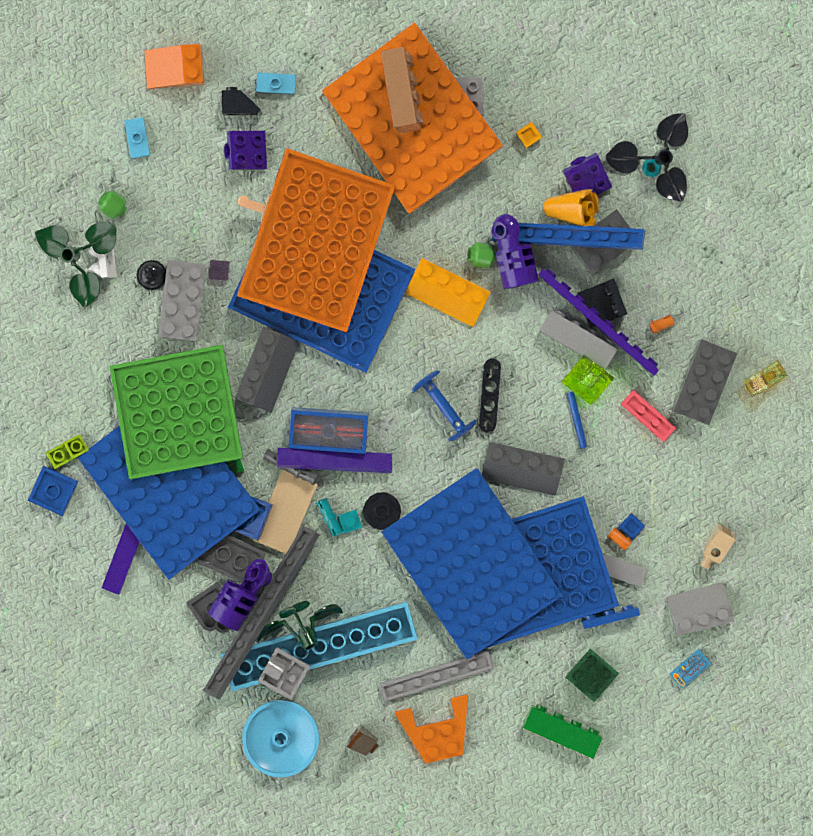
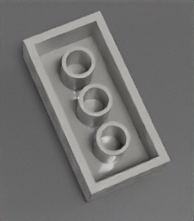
M168 260L158 337L197 342L206 265Z

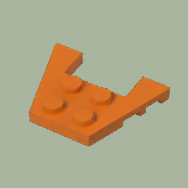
M467 694L450 698L455 715L454 718L416 726L411 707L395 711L397 719L426 764L463 755L468 702Z

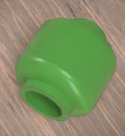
M114 190L105 191L97 203L99 204V211L111 219L117 216L122 217L127 210L125 206L126 199Z
M475 242L472 247L468 248L467 260L473 267L489 268L496 261V251H494L493 246L489 243Z

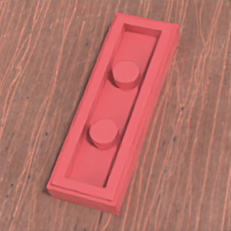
M634 390L621 403L628 412L662 442L676 429L672 423Z

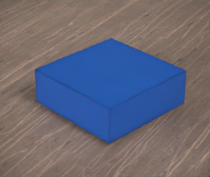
M630 513L618 527L633 540L645 525Z

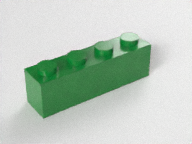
M537 704L536 707L531 705L522 725L524 729L594 759L603 739L599 735L600 731L592 727L585 729L581 727L582 723L573 719L569 722L564 719V715L558 712L551 714L542 705Z

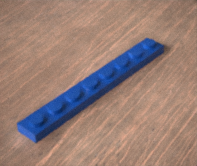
M518 223L520 228L518 240L520 244L643 250L646 232L644 229ZM492 235V241L497 242Z

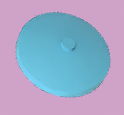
M289 700L269 701L259 706L247 719L242 734L243 749L250 763L260 772L272 777L293 776L303 771L314 759L319 747L318 726L311 713L300 704Z

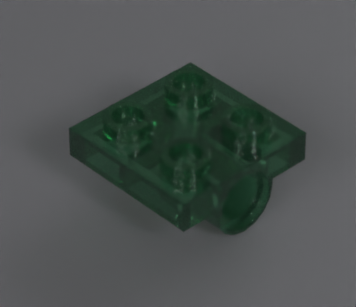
M589 648L567 673L565 678L595 702L618 676L619 672Z

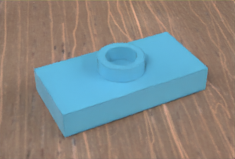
M257 73L256 92L295 95L296 75Z
M144 118L124 120L131 159L150 156Z

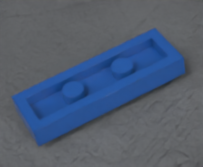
M633 604L623 606L620 611L615 612L614 609L603 611L604 615L596 616V614L586 616L581 622L583 628L587 629L640 616V612L637 606L633 607Z

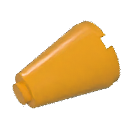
M585 189L547 198L543 204V211L548 217L577 226H594L597 220L594 219L595 213L599 212V201L596 193L591 192L593 190Z

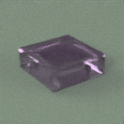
M210 260L209 279L228 281L230 261Z

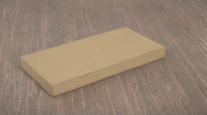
M282 469L269 500V503L273 504L260 540H253L286 554L297 536L318 484L311 485V483L301 478L296 479L293 474Z

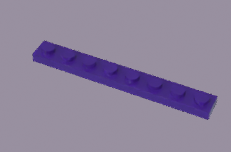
M542 269L539 272L538 276L651 375H656L659 371L657 368L658 364L650 357L646 359L642 355L644 352L637 345L631 346L627 342L629 338L622 332L616 333L613 330L615 326L607 319L605 321L598 317L600 313L595 308L591 307L589 309L584 305L586 301L578 294L574 296L570 292L571 288L562 281L560 284L555 279L557 275L550 269Z

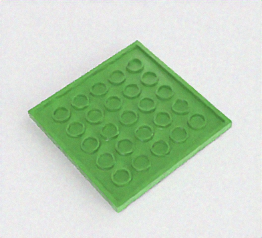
M223 345L109 366L130 480L243 459Z

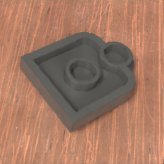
M218 581L188 600L186 604L203 629L207 631L216 629L218 632L225 633L230 628L221 624L207 613L222 589Z

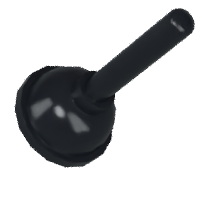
M148 260L140 265L137 270V280L143 288L153 291L165 284L166 268L163 264L155 260Z

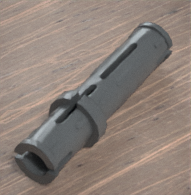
M267 449L263 460L277 466V453ZM281 468L293 474L294 478H301L311 483V485H314L319 477L318 474L308 469H298L306 473V475H303L293 468Z

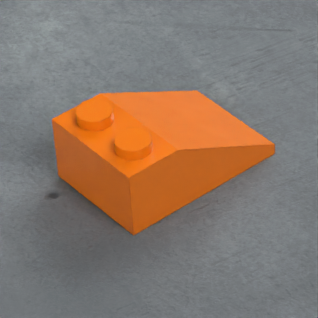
M201 44L177 45L145 50L147 89L205 85Z

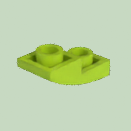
M78 434L45 452L55 470L89 451L82 436Z

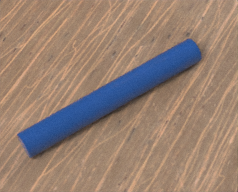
M574 391L568 392L566 394L580 449L586 448L588 446Z

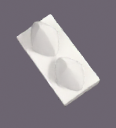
M91 247L89 252L99 258V261L90 266L88 272L95 273L97 277L101 278L117 277L114 248L107 254H97Z

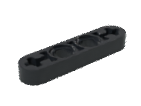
M494 358L488 359L483 367L479 427L486 433L494 431L497 423L501 364ZM491 361L498 366V369H494L493 374L498 375L497 379L492 377L486 378V374L490 375V369L487 368V365H490ZM489 380L496 383V389L492 392L487 391L485 388V384ZM488 399L495 403V407L491 411L484 408V402ZM483 412L488 414L494 413V417L490 416V422L493 423V426L489 427V430L482 426V422H486V416H482Z

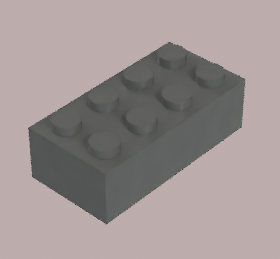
M700 339L671 411L705 425H710L738 353Z

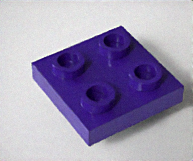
M227 131L224 156L228 160L229 170L267 169L265 131Z
M597 153L589 157H578L571 162L570 167L562 170L572 192L591 189L593 190L591 191L592 193L599 195L612 188V184Z

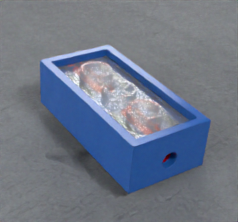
M292 407L289 448L366 454L369 412Z

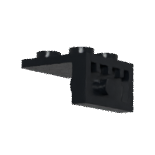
M614 278L577 293L586 301L584 305L589 309L593 307L600 313L598 317L603 321L606 319L612 321L628 314ZM587 319L590 328L596 327L589 319Z

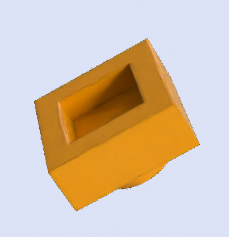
M532 121L516 132V135L526 149L542 138Z

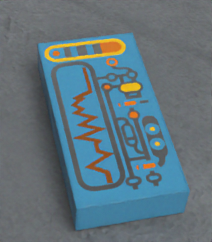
M697 649L669 674L683 689L711 663Z

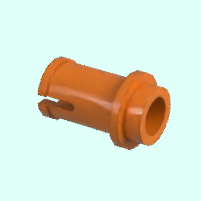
M670 314L656 321L652 320L649 323L653 334H660V331L675 325Z
M615 527L607 536V538L620 546V549L626 550L632 543L630 537L627 538Z

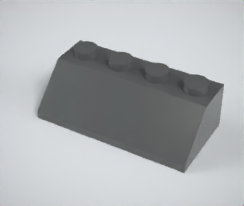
M263 327L235 399L272 413L299 341Z
M489 442L482 476L487 481L556 496L565 459Z

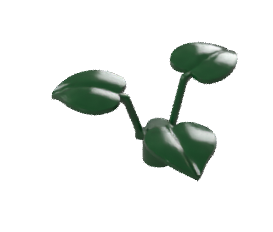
M107 222L93 224L85 233L86 240L90 244L78 248L66 246L69 241V235L59 225H52L35 231L40 247L48 256L53 258L61 257L64 262H71V266H74L82 273L72 277L69 288L73 297L82 307L89 306L99 294L100 281L95 273L86 274L85 270L76 262L80 259V251L90 247L97 254L111 252L116 244V226Z
M308 600L298 602L292 607L281 610L279 616L280 618H287L294 614L301 628L298 631L299 635L287 624L286 620H276L264 626L257 641L259 643L262 638L272 631L285 626L295 636L297 641L301 642L304 650L311 649L318 645L315 637L317 633L314 622L333 614H343V611L337 604H330L317 610L309 618L311 629H309V627L303 626L297 612L306 609L310 602Z

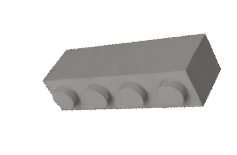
M556 309L554 312L551 310L539 331L601 368L607 369L618 350L614 347L615 343L608 339L601 340L598 338L599 334L591 329L586 331L581 328L582 324L574 319L569 321L565 319L566 315Z

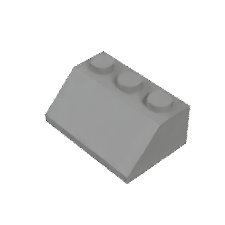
M722 582L666 597L675 633L678 636L734 621Z

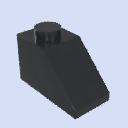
M226 87V90H222L223 116L262 115L261 109L241 90H238V87Z

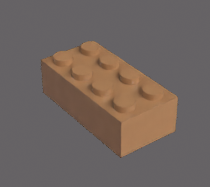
M404 47L381 51L394 128L399 133L421 130L424 116L418 107L421 104L420 94L415 90L418 81L416 74L412 70V67L415 66L413 55L407 52Z

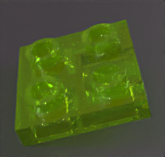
M583 354L562 379L561 383L592 405L613 381L614 377Z

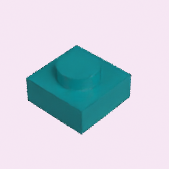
M356 509L338 515L344 534L362 528Z

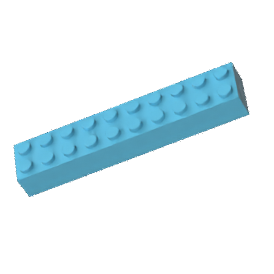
M408 601L314 626L318 645L308 650L303 649L301 642H298L292 633L254 643L230 682L231 691L260 684L258 680L277 647L311 665L310 670L417 640L418 637Z

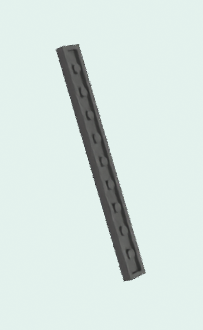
M304 526L301 528L274 572L271 582L265 587L204 687L203 691L218 700L221 699L320 536L316 531Z

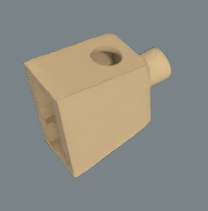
M717 523L702 549L704 558L700 565L710 570L714 562L720 564L736 540L734 532ZM714 548L719 549L718 551H715V552L712 551V549H714Z

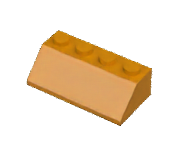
M421 258L405 294L474 327L491 293L424 258Z

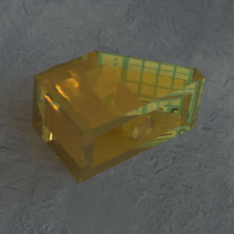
M778 359L743 380V383L750 395L754 397L770 389L788 375Z

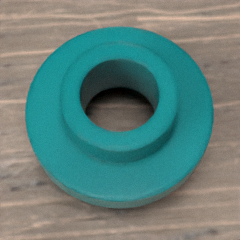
M654 159L645 160L642 165L643 173L648 177H656L662 169V166L658 165ZM650 164L655 166L654 171L648 169Z

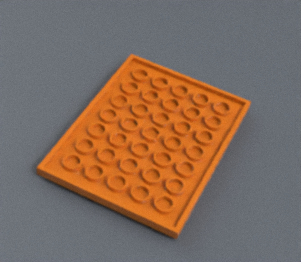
M415 22L322 90L385 181L395 185L394 193L409 214H412L504 147ZM404 47L407 52L413 55L415 66L412 67V70L416 74L418 81L415 90L420 94L421 104L418 107L424 116L421 130L399 133L393 126L381 51Z
M285 148L237 296L347 332L395 185Z

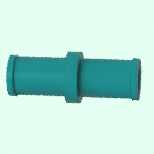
M327 497L317 501L316 504L323 515L322 520L326 522L332 537L343 533L336 518L337 514L333 512Z

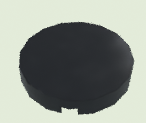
M378 492L366 500L363 508L364 518L372 528L384 530L400 519L401 506L397 498L392 494Z

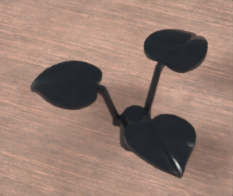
M685 113L672 114L658 124L656 135L659 139L664 140V150L657 151L654 156H637V147L629 141L617 143L606 154L608 164L621 173L635 171L638 167L637 160L654 159L658 165H664L665 172L657 177L656 189L658 193L665 198L679 202L684 200L687 191L686 176L678 167H673L668 171L673 155L669 151L667 144L672 147H678L686 142L688 138V125Z

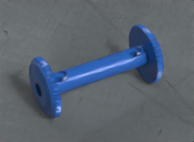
M435 370L412 387V392L414 393L423 386L455 429L456 433L448 439L449 441H454L471 430L476 425V420L474 419L467 425L464 424L432 381L440 373Z

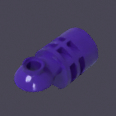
M509 214L498 216L493 222L491 233L498 244L499 251L495 252L503 289L506 290L539 282L531 244L519 245L520 228L517 220Z
M263 559L253 561L248 566L245 579L241 585L227 579L207 613L226 627L239 631L258 600L256 594L262 586L269 585L272 580V573L266 561Z

